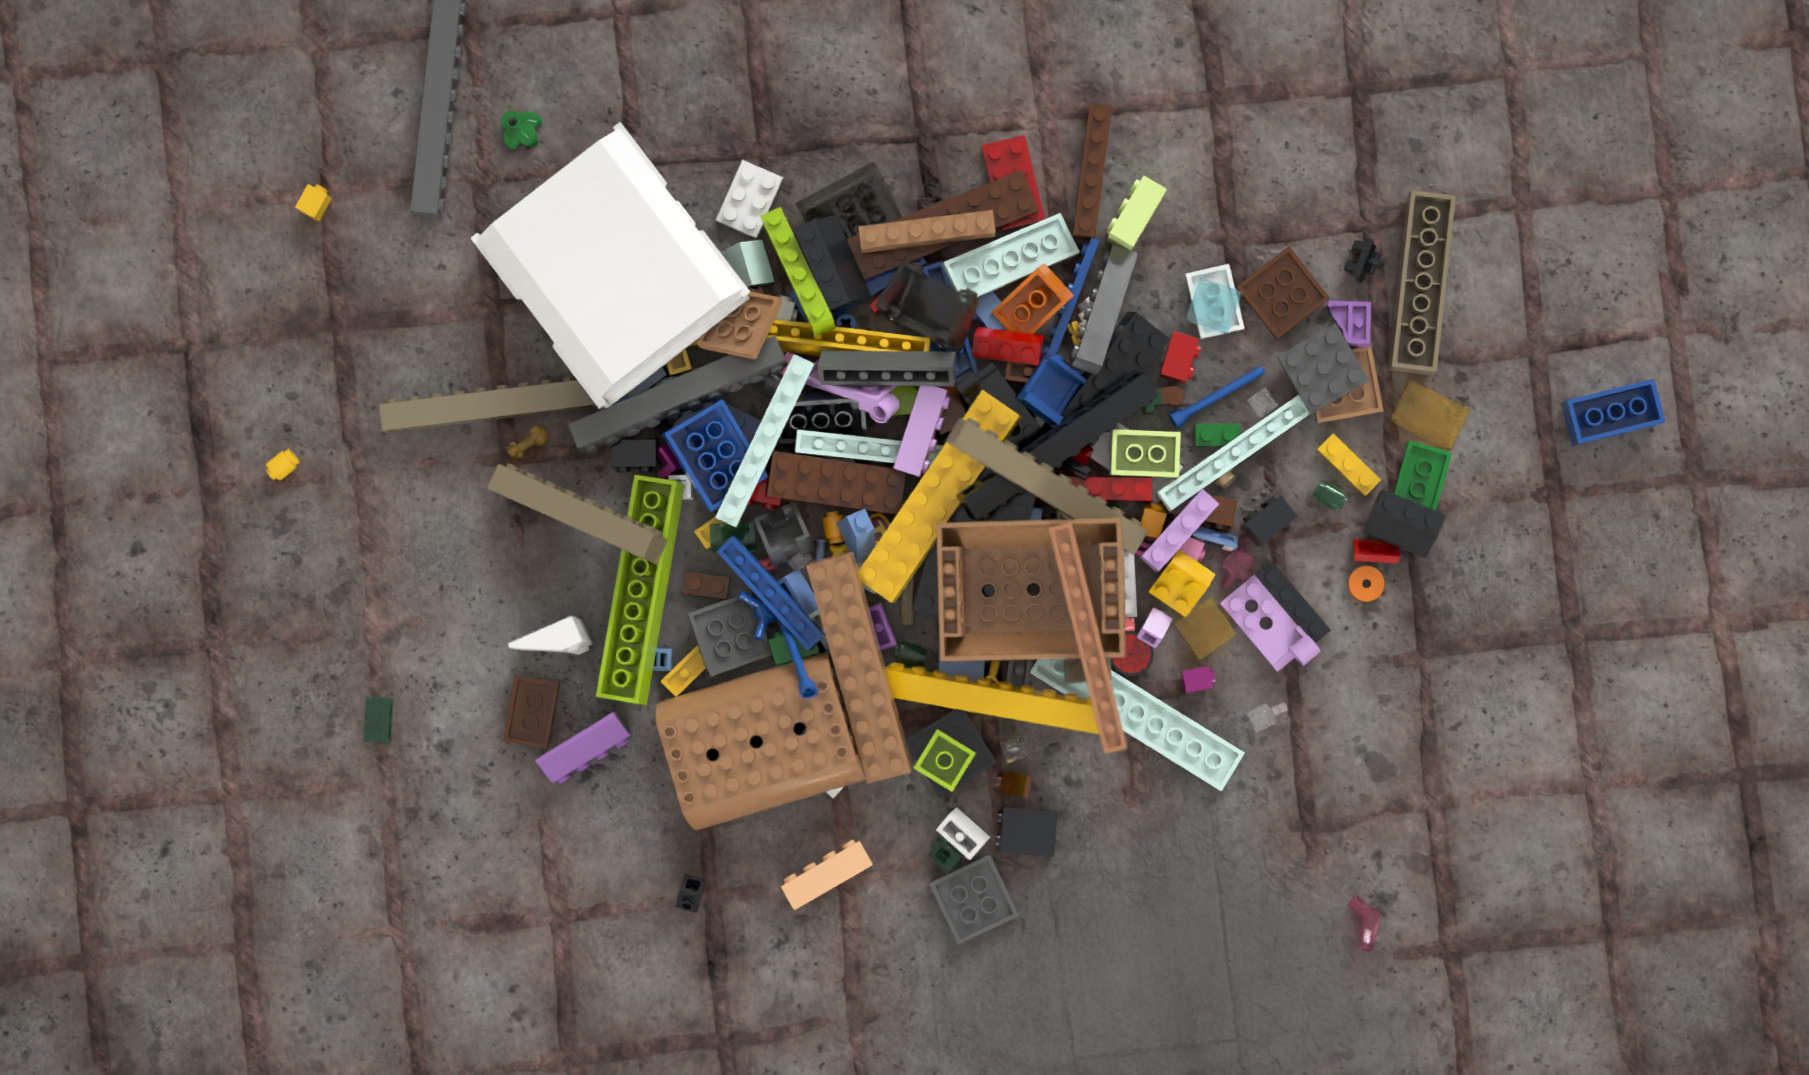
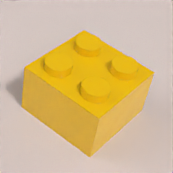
M1178 549L1155 580L1149 593L1186 617L1207 590L1216 574Z

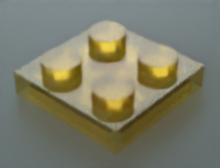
M1212 598L1207 599L1194 608L1186 617L1183 616L1174 622V625L1199 660L1236 635Z

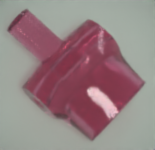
M1237 547L1231 555L1226 557L1221 565V568L1228 573L1221 586L1229 590L1236 578L1246 582L1252 573V567L1257 559Z

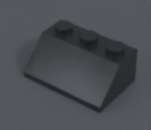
M1381 490L1378 492L1362 533L1425 559L1439 535L1446 515L1386 490Z

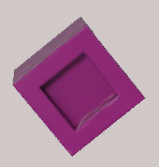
M668 444L661 446L657 455L665 467L658 472V475L661 479H666L668 476L677 473L681 466Z

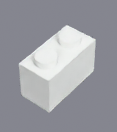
M958 808L954 809L936 829L969 860L990 839L988 834Z

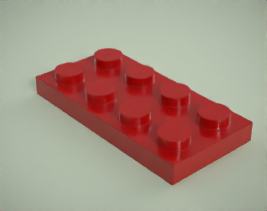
M1025 135L982 145L981 148L990 182L1022 170L1039 210L1038 213L1002 226V232L1030 226L1045 220Z

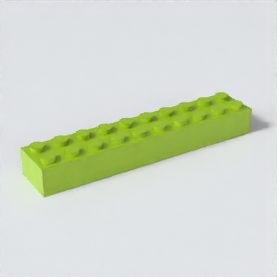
M634 475L627 516L663 532L661 537L668 541L657 565L621 549L596 697L647 705L685 484L681 482Z

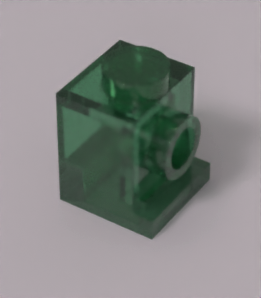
M940 837L931 845L933 850L928 854L947 874L955 870L966 857L947 839H941ZM946 850L951 853V856L946 854Z

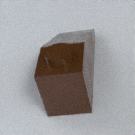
M1002 770V775H997L996 788H1000L999 793L1028 798L1032 776Z

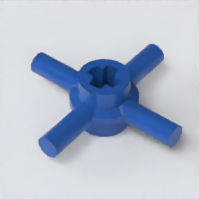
M741 590L738 598L754 607L753 614L759 621L754 639L762 641L767 624L776 621L777 617L761 599H757Z

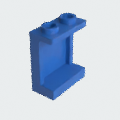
M1044 355L1016 400L1048 424L1058 425L1064 418L1061 416L1062 411L1078 386L1085 384L1087 380L1082 377L1083 373L1080 370L1066 365L1065 359L1060 355Z

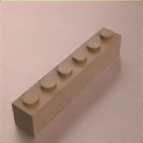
M993 210L859 226L862 253L995 237L996 233Z

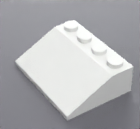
M570 616L515 640L508 645L510 648L525 651L564 652L579 655L590 650L588 646L592 645L593 642L583 619Z

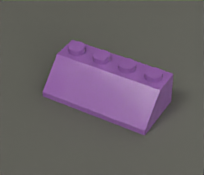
M613 712L535 761L552 783L558 781L561 784L570 779V773L576 769L578 772H581L590 766L589 761L597 758L599 761L609 755L608 750L616 746L618 749L629 742L627 738L632 735L620 715Z

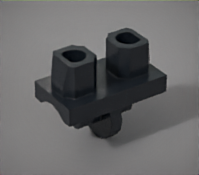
M1367 238L1366 242L1355 240L1351 252L1360 255L1358 262L1347 260L1344 266L1345 273L1353 276L1360 283H1363L1366 273L1374 275L1375 269H1383L1384 266L1379 261L1381 254L1375 252L1377 246L1373 244L1374 241Z

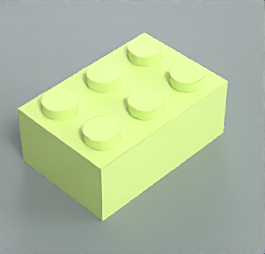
M1143 176L1141 181L1136 179L1128 194L1131 198L1129 200L1124 199L1117 213L1120 215L1119 218L1116 219L1114 217L1107 228L1106 233L1109 234L1107 241L1132 251L1167 189L1146 176Z
M1112 430L1109 477L1179 478L1181 432Z

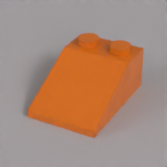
M1043 263L991 313L1008 331L1034 334L1074 295Z

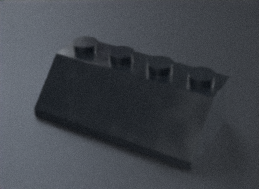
M836 215L815 219L794 228L796 237L831 314L872 297Z

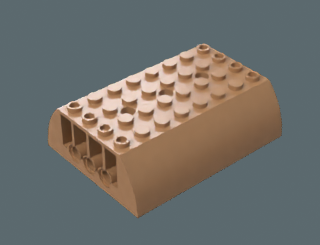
M1122 519L937 523L940 661L1081 658L1049 531L1050 527L1070 522L1073 525L1105 658L1125 657L1126 610ZM1037 583L1040 586V593L1037 596H1031L1028 593L1027 588L1029 584ZM991 584L994 586L995 593L992 597L984 596L982 592L984 585Z
M830 650L801 658L808 678L816 683L818 689L817 695L810 699H803L800 696L798 690L800 680L794 663L791 661L657 703L656 724L684 817L695 831L866 780ZM802 722L806 725L807 730L804 735H797L795 733L794 726L796 723ZM754 735H759L763 739V744L760 748H754L751 745V738ZM711 748L719 751L717 761L708 759L707 753Z

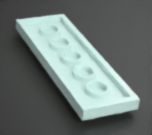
M1061 213L945 261L942 266L962 305L1029 276L1043 263L1050 267L1074 257L1080 252Z

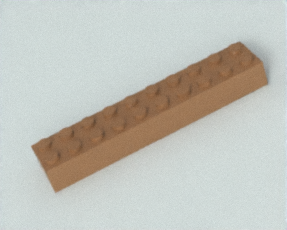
M851 551L810 562L806 567L867 784L911 773L913 769L912 760L854 552Z

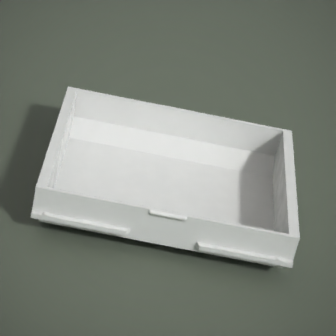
M621 122L613 127L615 129L613 133L597 141L494 221L481 235L476 233L471 237L472 241L517 300H523L554 341V350L599 409L603 406L608 408L748 301L750 299L748 294L751 293L703 230L698 231L695 227L696 223L679 201H675L666 189L667 182Z

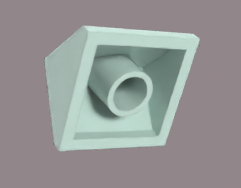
M762 240L739 242L720 252L747 288L754 289L755 286L762 287L775 283Z

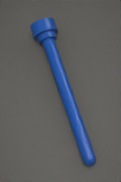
M1259 366L1188 408L1173 410L1168 413L1172 424L1176 429L1185 425L1188 417L1263 375L1265 369Z
M777 618L800 680L798 685L800 696L803 699L813 698L818 693L816 683L808 678L793 634Z

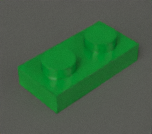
M1240 423L1194 425L1195 447H1224L1240 436Z

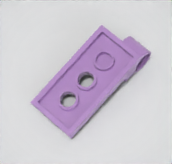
M819 359L814 363V367L805 383L814 388L858 401L859 409L869 412L871 418L878 423H885L900 407L896 396L890 393L897 385H820L818 374Z
M1252 575L1219 603L1276 672L1294 658L1304 666L1321 652L1316 643L1306 635L1300 626H1297L1255 575ZM1248 600H1254L1257 603V609L1253 613L1248 612L1245 608V603ZM1262 617H1268L1272 622L1268 630L1260 627L1259 622Z

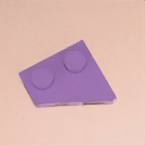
M1328 301L1327 308L1348 345L1369 347L1371 302Z

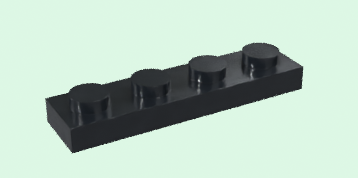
M1271 562L1256 575L1297 626H1300L1315 643L1331 631L1274 562Z

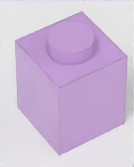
M1153 607L1136 638L1156 648L1163 639L1173 618L1164 611Z

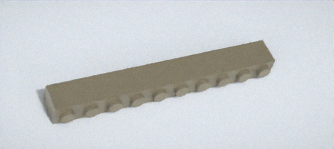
M575 377L562 378V382L556 383L553 380H542L540 385L532 386L530 382L519 383L516 388H509V385L496 386V390L487 391V388L474 389V393L465 394V391H453L451 396H443L442 393L430 394L429 398L421 399V396L407 397V401L399 402L398 399L385 400V404H379L381 427L385 433L597 407Z
M968 418V420L958 419L946 443L1071 519L1121 518L1124 551L1135 555L1148 532L1141 528L1143 523L1132 517L1128 520L1124 517L1125 512L1114 506L1112 509L1107 507V501L1098 496H1095V498L1089 496L1088 493L1090 491L1080 485H1077V487L1071 485L1072 480L1065 475L1059 474L1057 476L1053 474L1054 469L1043 462L1041 465L1034 462L1036 459L1034 456L1025 451L1023 454L1016 451L1017 446L1007 440L1004 443L998 440L999 435L989 429L986 432L979 428L981 424L971 418Z

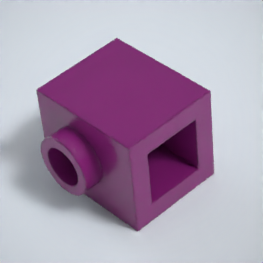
M1209 666L1180 671L1184 693L1213 688L1212 684L1216 683L1214 671L1209 670Z

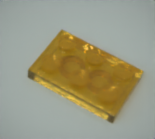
M1410 380L1390 421L1451 450L1468 417L1470 409Z

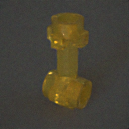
M538 424L528 431L529 437L518 444L515 442L509 444L510 447L507 448V451L513 459L517 457L520 459L524 456L522 451L534 443L537 447L546 443L549 439L543 427L541 428Z

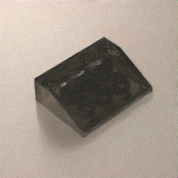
M874 162L795 203L804 223L836 215L846 239L858 235L859 226L889 223L902 217L879 168Z

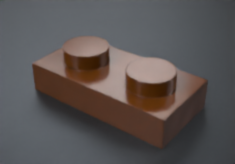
M685 571L682 593L727 600L730 577Z

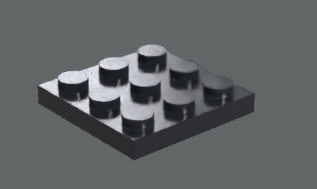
M955 709L906 739L907 746L916 761L920 758L937 729L974 751L976 754L955 788L997 763L965 710ZM927 777L939 798L950 792L947 788Z

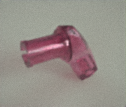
M1356 894L1347 905L1362 918L1359 949L1369 952L1374 949L1380 926V912L1376 907L1371 908Z

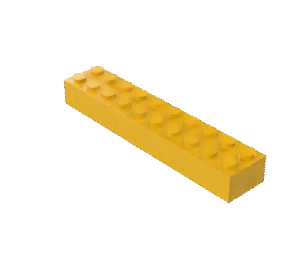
M982 390L963 419L968 420V418L977 421L981 424L980 429L985 432L987 429L999 435L998 440L1004 443L1022 416ZM946 443L860 568L859 574L862 583L889 602L895 603L937 542V523H950L962 506L956 495L979 480L988 467Z

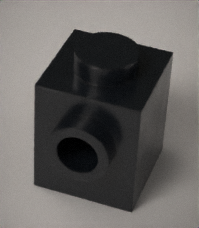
M685 873L679 888L676 907L697 913L703 898L707 879Z

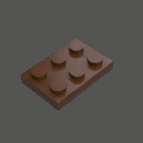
M519 675L514 676L503 737L504 742L548 749L560 682Z

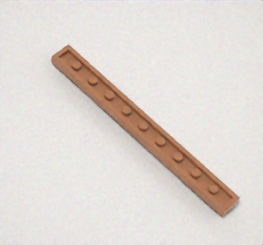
M1072 522L1050 527L1049 531L1104 754L1127 749Z

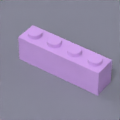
M920 386L894 469L921 478L923 473L927 472L930 466V461L927 460L929 453L934 452L937 440L934 439L936 431H941L944 423V418L941 417L943 410L948 409L951 397L948 396V390L936 386Z
M1200 490L1140 558L1156 573L1159 572L1219 503L1206 491Z

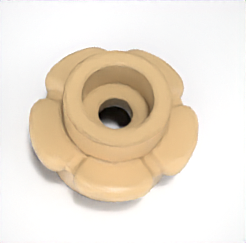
M1232 469L1216 479V486L1226 489L1234 481L1236 476L1232 473Z

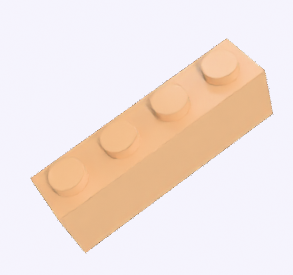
M853 839L842 845L844 850L837 854L834 850L822 857L824 861L818 865L815 862L803 868L804 873L796 876L794 873L783 879L785 884L781 888L794 910L873 865L860 840L855 843Z

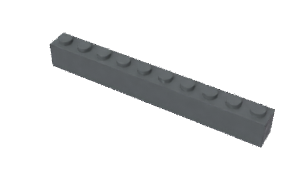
M434 0L410 208V211L418 216L441 218V212L445 211L446 201L443 198V191L447 190L448 177L445 176L446 168L450 167L448 146H452L453 134L450 133L451 124L454 125L455 111L452 110L453 103L457 102L458 97L455 83L460 78V68H457L458 59L461 60L462 58L460 38H464L465 25L462 24L463 16L467 14V3H464V0Z
M774 335L765 339L756 360L728 355L568 425L577 448L583 454H591L605 444H615L619 441V438L626 435H636L640 432V429L654 427L666 418H675L684 410L696 409L705 401H714L721 398L722 394L726 392L738 391L743 387L742 385L749 382H759L763 379V376L770 373H780L784 370V367L788 366V362L778 339Z

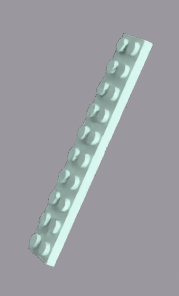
M1037 659L1030 671V674L1064 695L1065 693H1074L1079 695L1078 698L1087 699V697H1090L1087 683L1065 684L1064 659ZM1111 670V683L1123 731L1219 791H1222L1245 752Z

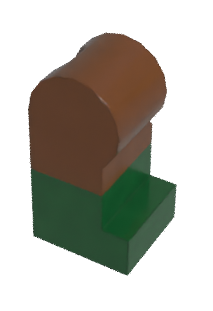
M1178 386L1155 389L1158 396L1152 399L1153 402L1143 408L1144 415L1153 414L1155 412L1154 407L1165 405L1169 407L1179 406L1184 400V391Z

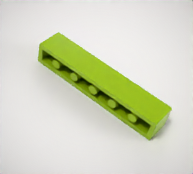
M781 207L761 215L764 229L815 337L835 329L830 310Z

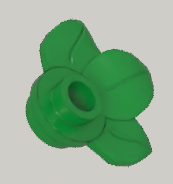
M508 111L503 114L501 126L504 129L503 141L505 145L512 151L518 147L519 143L525 146H536L538 144V136L534 128L543 122L542 119L531 111H525L520 114L516 111ZM509 118L516 120L515 126L509 125Z

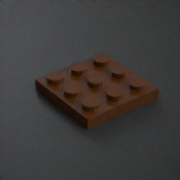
M1289 246L1236 286L1238 292L1276 340L1330 299Z

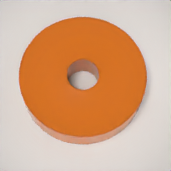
M1372 566L1356 568L1351 572L1347 581V587L1352 597L1362 602L1377 599L1382 594L1385 584L1381 572ZM1363 580L1369 581L1370 585L1368 588L1363 587Z

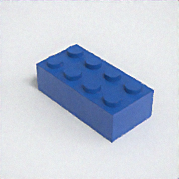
M1654 379L1566 400L1561 403L1572 446L1657 426L1666 422Z

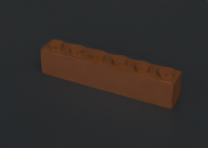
M1090 103L1088 108L1072 232L1073 239L1090 241L1091 237L1095 238L1112 111L1111 105Z

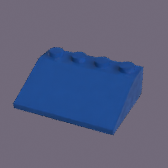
M723 399L662 434L706 510L710 512L722 505L750 446ZM765 470L758 483L769 477Z

